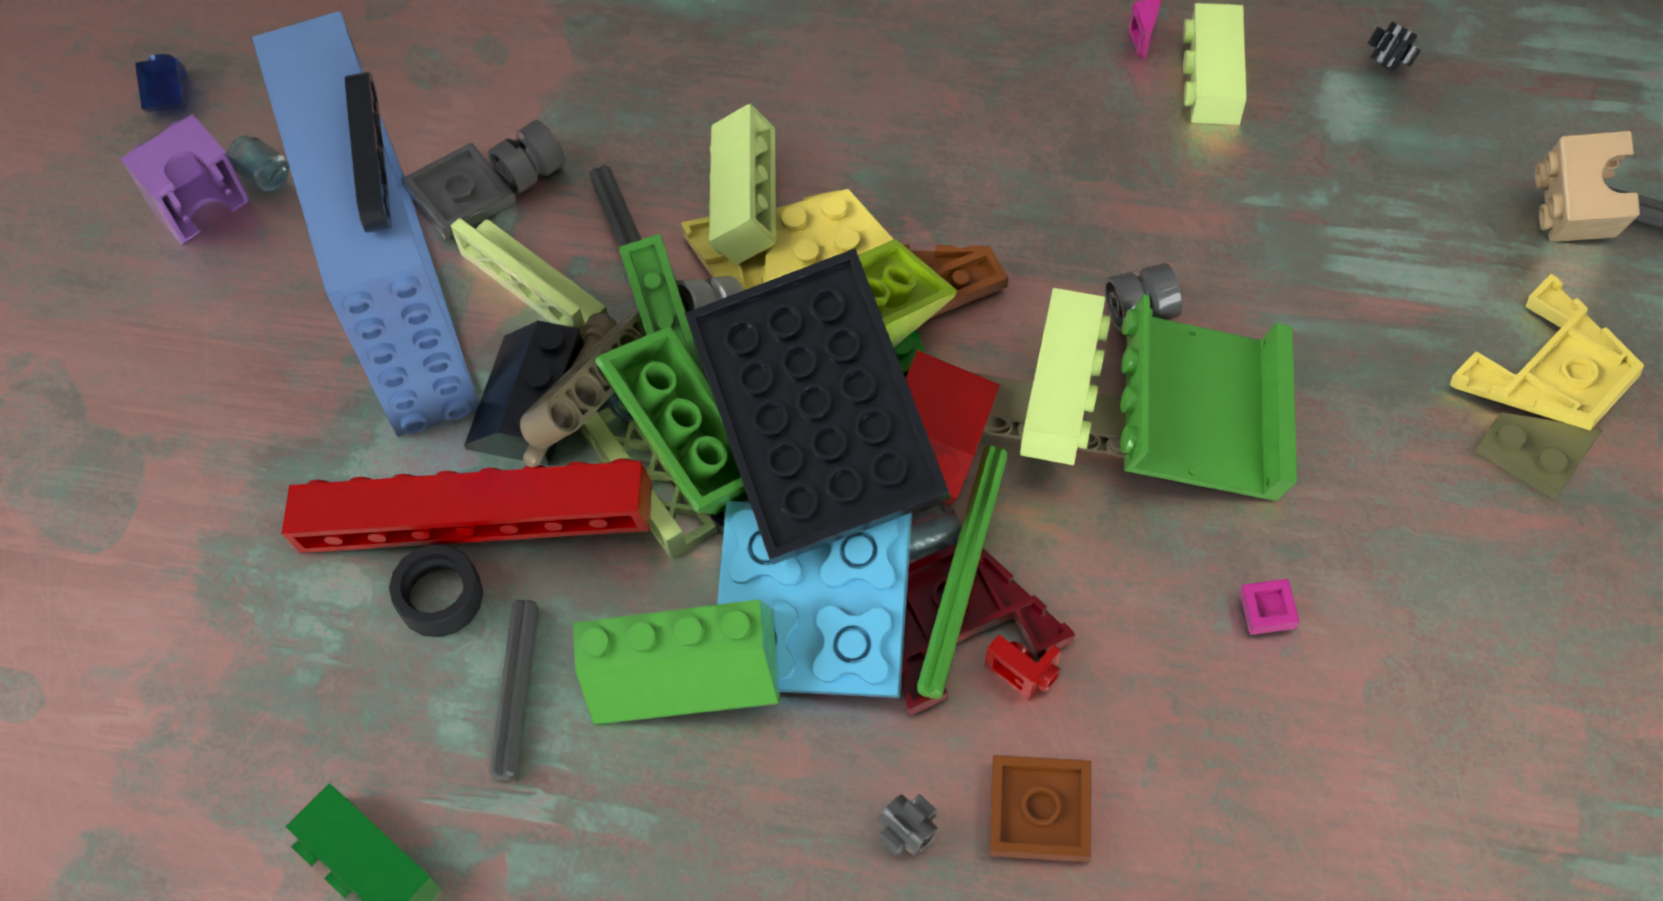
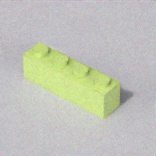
M751 103L711 125L710 221L708 239L713 249L717 253L726 256L735 266L776 244L775 127Z
M1053 288L1023 429L1021 456L1074 465L1077 448L1087 449L1092 422L1083 421L1084 411H1094L1098 386L1089 383L1091 375L1100 377L1105 350L1096 349L1097 341L1106 342L1111 316L1102 314L1105 303L1104 296Z

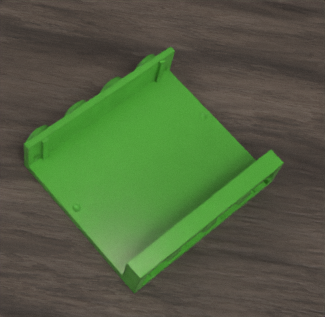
M1144 294L1135 307L1127 311L1122 323V334L1127 336V349L1123 354L1121 371L1123 374H1126V388L1123 391L1120 402L1121 412L1125 413V428L1120 438V451L1125 453L1124 471L1273 501L1279 500L1297 483L1292 326L1275 323L1261 340L1165 320L1152 317L1153 309L1150 308V295Z

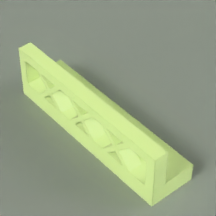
M458 218L450 225L462 256L551 323L576 327L581 332L592 314L602 313L608 315L605 305L490 220H484L476 229L461 218Z
M621 399L599 412L596 411L580 427V431L603 463H611L619 458L630 459L628 456L630 449L649 451L652 457L649 468L646 471L652 483L653 480L672 483L675 488L672 502L661 501L652 489L649 527L671 560L717 533V527L709 515L698 513L692 507ZM623 415L629 424L626 437L614 436L606 424ZM635 433L640 440L633 439ZM657 465H659L663 472L656 471ZM681 497H682V499L685 501L686 504H680V503H679ZM676 513L695 516L702 526L683 536L682 530L675 522Z

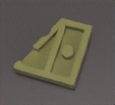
M1501 412L1474 452L1555 500L1602 431L1596 427L1586 430L1564 422Z

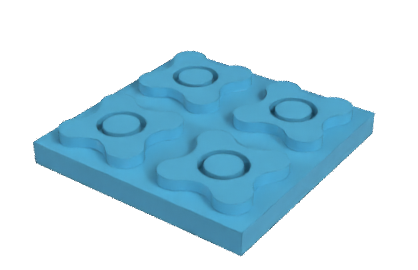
M728 501L726 503L717 605L760 599L773 609L779 692L900 698L912 513L773 565L769 560L750 502Z

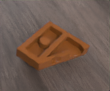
M903 244L910 250V244ZM936 245V251L910 250L957 290L955 297L932 317L1008 287V276L990 246L957 248L953 245Z

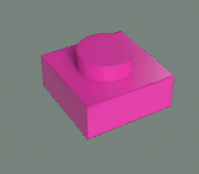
M1289 579L1242 585L1239 593L1250 635L1297 628L1300 620Z

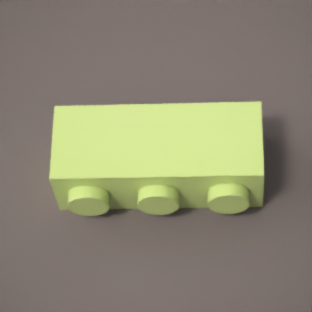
M1195 3L1192 19H1185L1183 29V43L1190 44V50H1186L1184 55L1183 72L1190 75V81H1186L1184 106H1191V123L1240 125L1246 103L1243 5Z

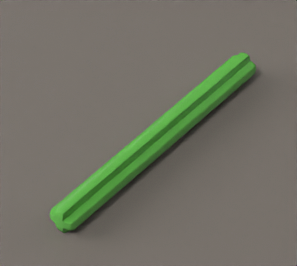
M988 445L983 449L917 684L918 693L924 697L940 699L943 695L1007 461V451L1002 447Z

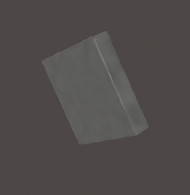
M472 142L401 179L404 189L445 240L454 236L450 225L458 218H461L472 227L516 203L514 192Z

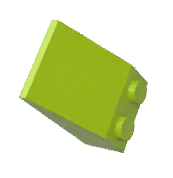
M897 239L858 255L894 348L952 300L957 293L953 286Z

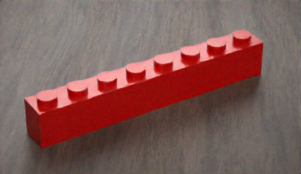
M628 458L615 459L611 463L590 464L575 461L567 466L545 467L538 465L536 467L525 466L523 469L512 470L488 467L481 469L479 472L469 473L445 470L437 472L436 475L425 476L402 473L394 475L393 478L382 479L359 476L351 478L350 481L339 482L316 479L309 481L307 484L289 485L281 534L299 553L649 531L652 480L641 461H634Z

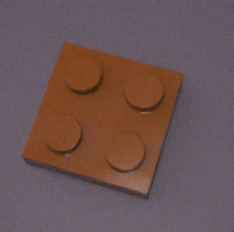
M993 755L989 856L1089 862L1091 858V760Z

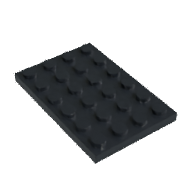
M855 248L685 313L764 546L773 565L951 498Z

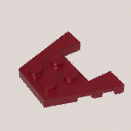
M957 543L909 564L902 662V686L908 716L948 699L946 688H944L940 699H932L920 695L917 691V684ZM983 548L957 643L1010 619H1014L1036 659L1043 657L1052 645H1056L1061 649L1074 643L1075 634L1065 622L1061 624L1046 610L1047 606L1035 595H1029L1013 580L1014 576Z

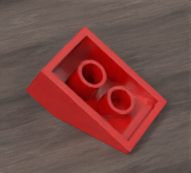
M917 350L905 379L951 498L941 501L939 504L950 508L959 496L1000 384Z

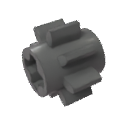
M903 794L899 795L884 809L877 822L884 828L880 833L882 837L880 842L896 857L904 849L913 856H917L931 843L939 831V828L932 822L936 818L934 813L937 809L921 794H918L912 802Z

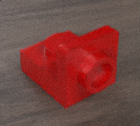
M999 634L987 647L984 666L1029 701L1039 688L1046 692L1059 677L1062 669L1058 667L1062 650L1056 645H1052L1036 663L1033 661L1031 653L1022 644L1016 641H1011L1010 643Z

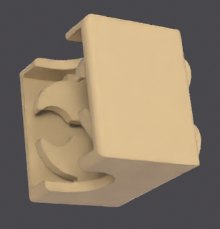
M1631 131L1562 136L1552 150L1546 152L1543 162L1536 165V185L1538 189H1544L1545 204H1541L1539 209V222L1542 230H1548L1549 241L1614 238L1640 215L1637 192H1615L1607 187L1603 180L1614 177V169L1620 166L1619 160L1624 161L1625 156H1634Z

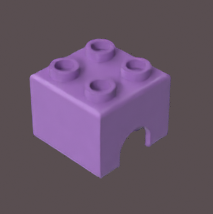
M193 114L181 121L172 123L164 132L146 143L135 146L130 153L121 158L152 211L180 244H184L201 233L193 223L194 212L201 205L212 201L221 202L233 212L250 201L225 150Z

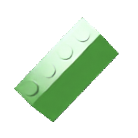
M670 326L597 356L595 362L696 512L716 515L726 510V503L728 501L741 502L748 498L710 385Z
M760 599L573 623L575 671L592 722L595 725L780 704L773 609Z

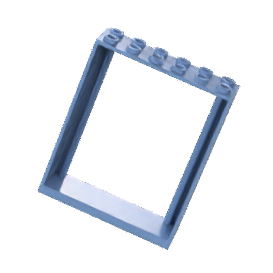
M341 11L253 36L252 40L326 294L396 436L416 434L422 432L428 426L447 420H458L466 417L471 412L477 411L479 402L413 200L403 187L401 179L405 177L381 114L392 227L373 232H365L363 229L356 200L345 76L364 73Z

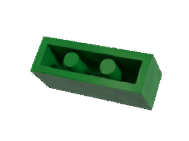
M330 783L285 826L298 839L291 848L311 867L320 860L330 870L324 879L345 899L353 892L362 901H432L442 891L419 865Z

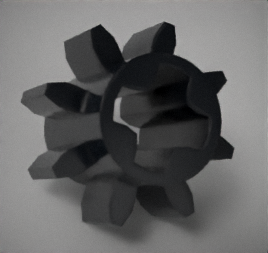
M1392 21L1386 31L1377 26L1367 44L1375 48L1370 58L1395 72L1401 63L1411 67L1421 51L1413 45L1418 35Z

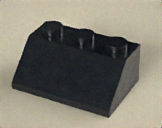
M535 321L504 336L465 441L464 447L466 450L523 461V455L529 443L521 433L520 420L523 414L572 367L584 345L579 328ZM557 442L549 446L540 464L550 465Z

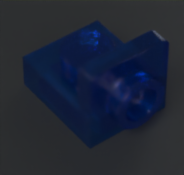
M154 54L147 57L148 61L135 62L141 109L148 113L186 107L182 75H186L185 65L170 54Z

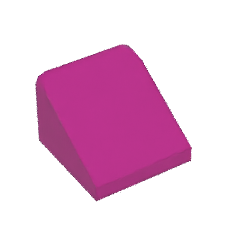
M1143 0L1134 2V5H1132L1128 30L1140 58L1147 57L1157 27L1162 0Z

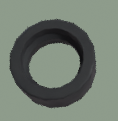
M431 544L415 549L399 562L392 572L389 585L391 601L397 613L409 629L423 636L442 637L458 632L473 620L480 609L483 597L480 577L473 563L464 552L450 545ZM439 569L456 571L463 582V591L456 602L444 610L433 613L416 610L411 603L410 592L418 579L428 572Z

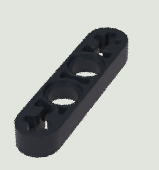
M370 72L346 75L347 111L356 200L360 220L365 232L389 229L392 227L380 110L375 84Z

